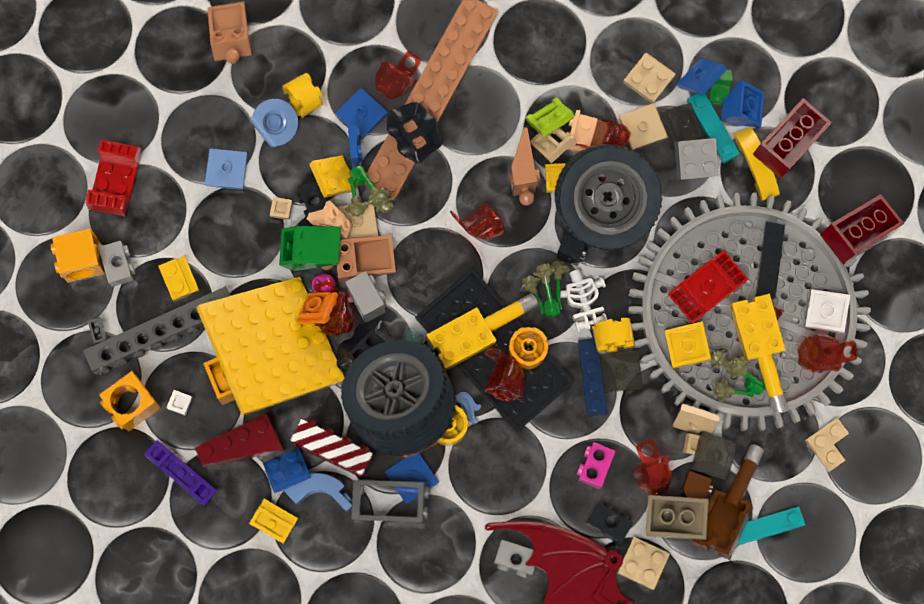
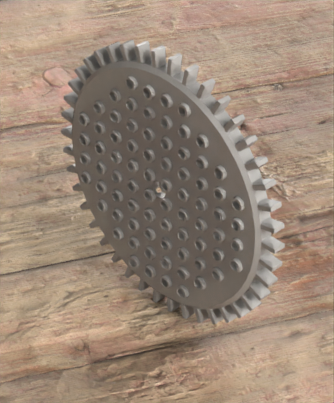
M735 193L732 198L733 206L725 207L724 200L719 195L715 201L718 209L710 211L705 200H702L699 203L702 215L695 217L689 207L684 209V215L689 221L684 226L674 216L670 219L671 226L676 230L672 236L662 228L657 231V235L666 242L661 248L653 242H648L646 248L655 253L656 257L651 261L646 257L640 256L638 260L639 264L649 268L647 275L637 272L633 273L632 279L643 282L644 286L643 290L630 289L628 296L641 298V306L629 307L628 313L641 314L642 322L633 323L631 327L632 331L643 330L645 335L644 339H638L634 342V348L648 345L651 354L645 355L640 362L641 364H647L655 360L659 368L654 370L649 378L652 380L661 374L665 375L669 382L663 385L661 392L664 394L672 386H675L681 392L675 399L674 404L676 406L681 404L687 396L694 401L692 407L699 409V406L702 405L709 409L708 412L724 414L723 428L727 429L730 426L732 416L741 417V431L747 430L749 426L748 418H757L759 431H764L766 429L765 417L769 416L774 417L777 429L782 428V413L773 414L766 387L759 396L754 394L751 398L747 395L733 394L730 398H725L724 402H721L713 391L715 383L725 378L728 380L729 387L747 391L744 387L746 378L740 376L737 377V380H732L731 376L727 373L728 367L725 368L722 365L717 367L719 373H714L710 361L701 362V366L693 364L673 369L665 329H673L691 324L668 296V293L682 283L685 277H689L717 256L715 250L718 249L721 252L725 250L732 260L734 256L739 258V262L734 261V263L749 279L751 285L747 286L744 284L737 291L732 292L696 323L702 321L704 323L710 355L716 350H723L725 348L727 360L730 361L739 356L744 358L729 305L739 302L738 298L740 297L747 300L748 303H751L752 299L756 297L761 252L757 250V247H762L765 223L784 224V236L787 237V241H783L776 298L774 300L771 299L774 311L780 312V317L776 318L785 346V351L780 353H784L786 358L782 359L780 353L772 355L776 369L780 373L779 380L788 409L786 412H789L794 424L798 423L801 420L796 410L797 407L803 405L810 416L814 415L817 412L810 400L815 396L824 406H827L831 401L824 394L823 390L828 386L835 393L840 394L843 388L834 381L835 377L839 374L844 379L851 380L854 375L843 368L845 362L848 361L854 365H859L862 361L858 356L850 354L852 346L859 349L867 347V342L855 339L856 331L867 332L870 330V325L857 323V315L869 314L871 308L857 307L856 299L864 298L869 293L868 290L854 291L852 284L859 282L864 275L863 273L849 276L847 267L852 266L857 259L854 258L843 265L820 236V233L816 231L821 225L822 218H817L809 226L803 222V218L807 214L806 208L799 211L797 218L788 214L791 208V201L789 200L782 206V211L773 209L774 196L772 195L767 199L766 207L757 206V193H752L750 196L749 206H741L740 195ZM747 222L752 224L751 228L746 226ZM725 232L727 233L728 237L723 238L721 234ZM739 240H745L746 244H740ZM702 243L704 248H699L697 244ZM799 243H804L805 248H801ZM678 253L680 258H674L673 254ZM691 260H696L697 265H692ZM793 260H798L799 265H795ZM751 263H755L757 268L753 269ZM811 267H816L817 272H813ZM667 270H671L673 275L669 276ZM787 277H791L793 282H788ZM806 283L814 290H826L828 292L850 295L844 333L833 332L834 338H831L828 335L831 331L818 329L812 331L811 328H805L811 289L805 288ZM661 287L666 288L667 292H666V293H662V292L660 291V288H661ZM781 294H785L787 299L783 300ZM803 301L805 305L802 307L798 302ZM654 305H659L660 310H655ZM714 308H719L720 313L716 314ZM673 311L677 312L678 317H673L671 313ZM792 319H798V324H794ZM708 325H712L714 327V330L709 331L707 328ZM726 332H730L732 334V337L727 338L725 335ZM786 336H791L792 341H787ZM808 342L810 348H805L804 343ZM826 349L828 351V355H824L822 353V350ZM758 360L747 361V372L755 378L764 381L761 370L755 367ZM798 360H802L804 365L800 366ZM816 367H821L822 373H818ZM792 377L797 378L798 383H793ZM688 378H693L695 380L694 384H690ZM711 385L713 387V390L708 391L706 389V386ZM743 399H748L749 404L744 405Z

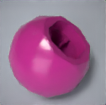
M318 274L312 281L314 293H333L335 291L336 282L329 274Z

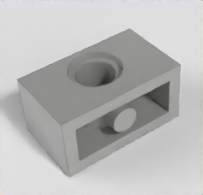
M121 241L98 247L107 280L111 287L134 281L133 274H135V269L132 263L129 264L128 257L130 252L127 245L124 246ZM115 261H123L121 266L114 267Z
M501 540L494 564L497 565V569L506 572L512 569L516 571V575L527 578L528 575H533L535 568L525 565L533 550ZM514 554L519 555L522 560L521 564H512L511 556Z

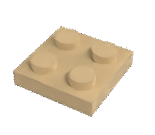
M645 53L624 79L623 83L653 104L675 77V73Z
M633 537L624 556L623 564L617 573L654 590L670 554Z

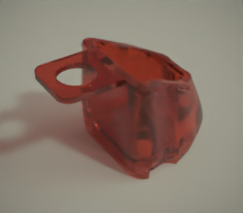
M407 51L398 65L387 61L382 62L375 74L377 92L383 93L387 99H394L405 94L407 89L417 82L413 74L421 64V59L411 51ZM408 57H412L415 60V66L412 68H408L405 65V60Z
M598 120L591 146L576 144L575 146L584 149L603 144L624 147L631 137V132L625 125L610 120Z
M487 202L479 206L463 222L452 210L450 211L452 217L465 231L477 238L490 240L502 235L505 231V224Z
M331 281L315 284L314 288L318 293L324 292L321 290L322 286H329L332 289L329 293L337 292L338 294L336 305L332 308L328 322L324 324L314 323L315 326H318L321 332L327 335L339 336L343 333H349L354 323L353 307L348 300L349 294L346 291H339Z
M821 333L806 337L797 349L799 365L809 372H837L842 368V363L857 359L856 342L849 341L839 344V340L836 337ZM847 346L852 348V355L850 357H845L844 349Z
M496 348L486 350L485 354L497 363L487 382L485 392L494 395L496 399L509 402L521 399L524 396L525 374L516 358L508 357ZM492 353H497L501 357H495Z
M652 439L637 444L636 450L642 464L636 467L632 474L639 488L650 495H656L661 490H668L672 480L669 456H660L657 446ZM646 445L653 448V454L650 457H646L642 453V448Z

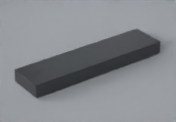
M765 223L756 297L770 294L771 299L774 300L776 298L785 231L784 224Z

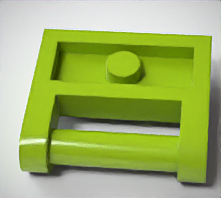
M558 97L554 98L552 103L533 115L529 114L526 116L529 125L543 137L575 118L573 112L561 103Z

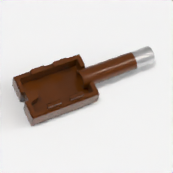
M755 444L749 446L728 494L715 489L708 505L706 540L692 539L694 547L707 552L709 549H712L715 555L731 560L753 511L752 503L742 499L763 455V448Z

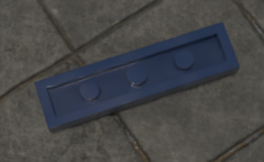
M595 339L578 340L587 417L607 415L600 355L596 349Z

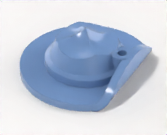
M281 99L263 101L256 107L251 117V122L256 130L272 147L289 142L294 137L298 128V117L294 108Z

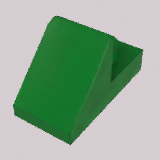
M726 70L710 87L709 101L711 104L723 105L724 99L729 95L732 83L731 70Z

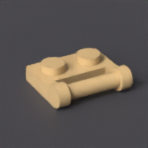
M559 127L545 137L541 134L536 135L530 141V144L552 163L568 148H573L576 145V139L573 136L567 135ZM556 134L563 141L558 143L550 135Z

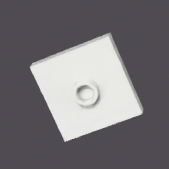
M811 289L805 328L844 333L850 295Z

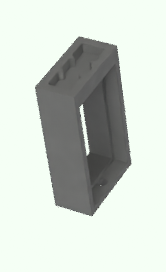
M353 480L351 520L425 523V519H428L429 514L428 507H425L426 499H429V487H426V483ZM364 485L419 488L417 517L363 515Z

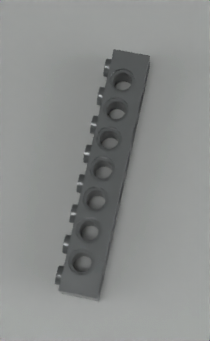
M227 287L218 289L83 350L92 372L99 375L105 374L110 371L109 368L123 366L131 358L138 359L151 349L155 351L162 348L163 344L169 341L173 343L180 340L182 335L196 333L200 327L204 326L201 318L193 320L194 313L198 312L197 307L204 303L231 296ZM178 320L184 321V325L181 328H175V323ZM160 328H166V333L163 336H157ZM148 336L147 343H139L141 337ZM130 344L129 351L122 352L123 345ZM107 352H112V358L107 361L104 360V355Z

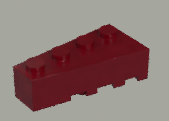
M267 414L194 447L201 464L205 468L285 452Z

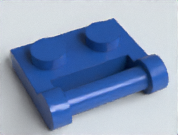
M351 125L348 129L352 168L360 166V162H363L360 145L361 138L359 137L360 130L356 125Z

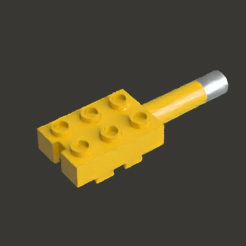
M531 293L484 319L478 308H475L427 334L426 340L433 351L437 349L439 352L438 358L446 371L494 345L496 339L492 331L538 307L539 304L535 295Z
M770 294L755 297L751 303H748L747 300L732 303L729 306L744 360H758L773 414L788 411L772 355L785 351V346Z

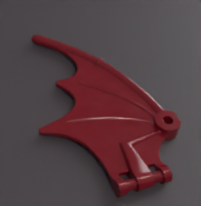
M505 521L491 522L485 525V530L487 531L509 529L521 532L529 537L533 543V551L525 565L543 570L548 578L547 592L542 604H616L618 600L621 604H633L620 593L617 587L616 572L623 564V557L616 550L609 551L592 539L568 529L547 524L544 521L542 523ZM611 557L614 559L613 564L610 562Z

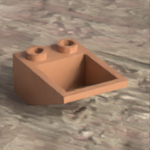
M244 2L207 7L214 60L225 59L228 63L234 64L239 60V57L252 55Z
M523 128L511 167L510 182L513 196L519 195V200L523 205H530L534 201L533 193L536 191V186H539L540 175L539 170L535 169L528 129Z
M392 235L340 240L339 265L321 268L330 270L337 266L339 283L346 282L365 271L368 276L372 275L373 277L396 273ZM348 248V250H347L346 252H344V251L341 250V249ZM345 265V267H348L349 265L350 269L344 270L343 266Z

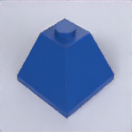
M743 80L739 81L723 101L721 119L731 125L761 128L764 92Z

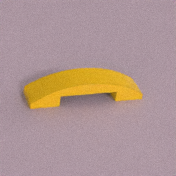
M749 127L733 133L739 150L743 151L756 181L755 187L761 200H767L770 195L774 197L780 195L774 173L753 155L761 143L752 128Z

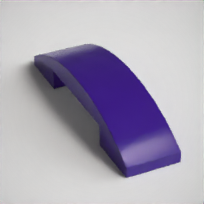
M158 440L144 454L203 506L216 493V489Z

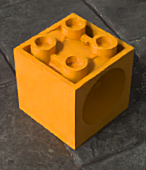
M91 228L52 237L51 250L57 259V262H54V266L61 278H64L67 282L105 274L98 248L100 247L98 237Z
M218 358L203 363L221 404L224 405L234 401V395Z
M132 371L100 394V397L103 399L100 403L106 411L114 415L111 417L118 427L121 429L125 428L127 431H131L161 409L140 379ZM127 392H139L140 401L138 408L131 414H119L117 404L120 397Z

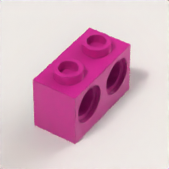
M593 442L591 447L587 446L584 457L587 459L584 465L580 464L577 475H579L578 481L600 489L614 457L615 450ZM596 451L601 452L603 460H595L593 453ZM593 469L596 472V478H588L586 471Z

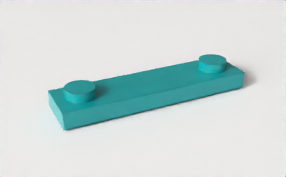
M696 94L688 98L686 101L707 138H716L717 155L721 162L724 164L738 157L740 152L706 94Z
M800 507L747 522L737 546L805 526Z

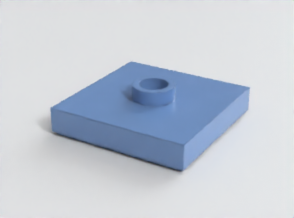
M210 149L205 186L243 190L248 153Z

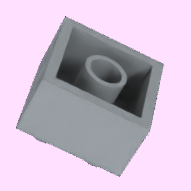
M716 138L674 142L677 179L719 176Z
M365 271L345 282L347 291L364 322H369L385 313L386 299L381 291L377 292V283L372 275L368 276Z

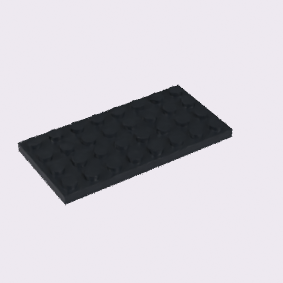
M472 268L415 316V320L429 334L475 308H478L484 319L505 308L506 305ZM518 318L492 331L496 339L494 345L456 365L516 433L574 384V380L548 352L542 364L536 368L524 369L514 364L508 351L510 340L517 330L526 328ZM524 345L526 351H532L531 345L528 347Z

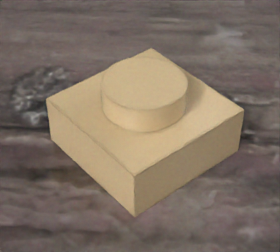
M273 197L270 217L289 220L292 200Z
M687 433L683 453L704 457L707 437Z

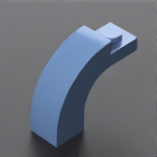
M312 473L310 474L311 478L284 490L297 506L309 495L322 492L332 496L347 513L352 509L350 504L352 499L346 493L341 494L345 486L329 475Z

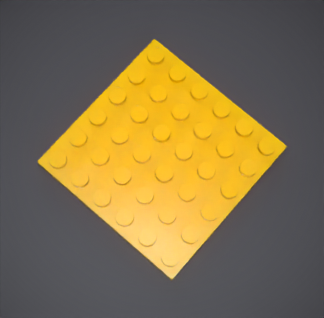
M301 277L204 303L197 307V311L242 415L343 382L344 375L341 369L337 367V359L321 323L308 325L297 323L298 314L308 294Z

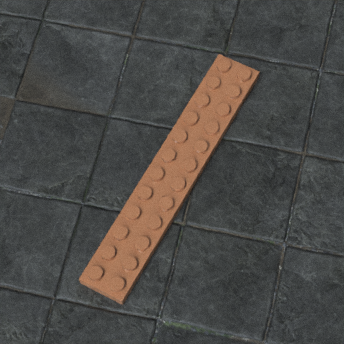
M462 0L405 104L411 102L421 103L439 122L499 10L479 0ZM409 121L403 125L407 133L417 129L414 121ZM388 134L367 171V175L378 190L381 188L388 190V197H394L395 201L416 163L399 153L397 140ZM422 136L412 141L416 149L426 145Z

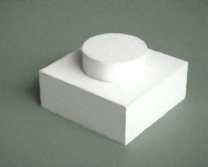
M174 390L167 409L186 416L193 397Z

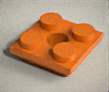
M337 292L308 293L298 314L297 323L308 325L328 322L332 308L337 302Z

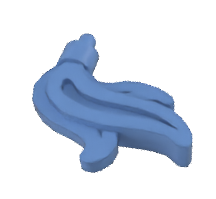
M460 392L455 395L456 403L458 402L461 405V409L466 414L468 420L473 424H477L478 421L475 419L474 411L479 410L481 405L475 404L473 398L467 392Z

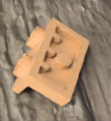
M577 110L576 115H574L575 118L569 122V126H572L571 133L567 132L566 134L576 139V145L567 150L579 153L590 147L597 119L581 115L580 111Z
M331 201L326 202L323 210L311 212L307 217V220L313 226L341 227L340 240L347 239L352 227V223Z

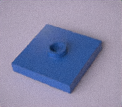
M700 58L676 84L680 89L703 95L727 69L723 64Z
M362 88L335 113V116L347 127L351 125L358 126L360 130L359 137L362 140L388 115V112Z
M420 454L406 457L385 471L390 481L426 483V487H429V489L439 483ZM395 487L406 505L418 498L419 488Z

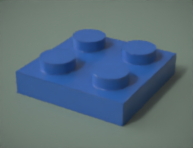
M299 448L263 463L274 494L311 478Z

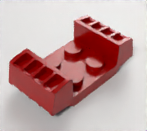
M101 140L98 149L101 157L93 189H88L85 203L88 210L125 216L139 167L141 148Z
M723 250L668 293V296L690 323L694 324L732 292L734 293L742 287L749 279Z

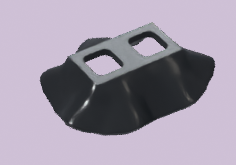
M411 102L389 111L387 131L390 136L397 140V148L402 156L419 164L428 155L442 146L443 141L439 133L438 122L421 103ZM409 121H414L417 129L407 133L403 125ZM422 136L426 145L416 149L412 141Z
M377 319L359 324L354 330L352 338L343 341L339 345L336 358L337 367L347 372L355 361L353 354L358 349L365 352L371 348L366 343V340L371 335L377 337L381 343L395 340V338L389 333L381 320Z

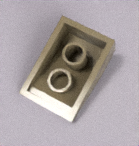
M648 495L646 535L648 537L706 540L708 499Z

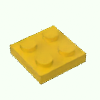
M343 155L315 160L309 164L324 198L352 192L348 178L351 177L350 170Z
M703 321L665 330L673 369L712 360Z

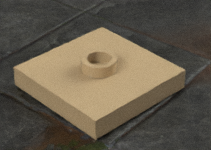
M654 103L619 115V120L631 150H637L667 139V134Z
M364 202L368 205V208L359 217L351 216L350 213L345 211L348 205L336 206L352 223L347 239L378 236L373 205Z
M682 404L672 427L710 438L719 422L720 416Z

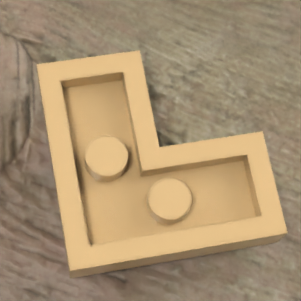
M838 418L805 440L828 472L845 461L834 444L849 433Z

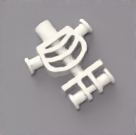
M580 269L570 272L572 283L566 285V290H561V298H567V302L571 307L583 308L584 312L575 314L572 317L573 321L582 318L584 320L582 322L575 321L577 332L585 328L589 330L590 325L594 324L595 326L596 323L607 320L605 313L599 317L595 315L604 311L603 307L593 310L590 308V305L598 298L599 292L597 288H604L606 285L601 276L593 282L592 278L583 280ZM591 287L592 289L586 293L585 291ZM594 293V297L588 301L587 298ZM573 300H580L581 303H576ZM591 316L592 320L588 321L587 317Z

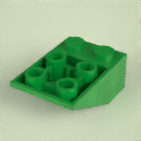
M295 226L282 228L279 266L292 271L339 265L341 227Z

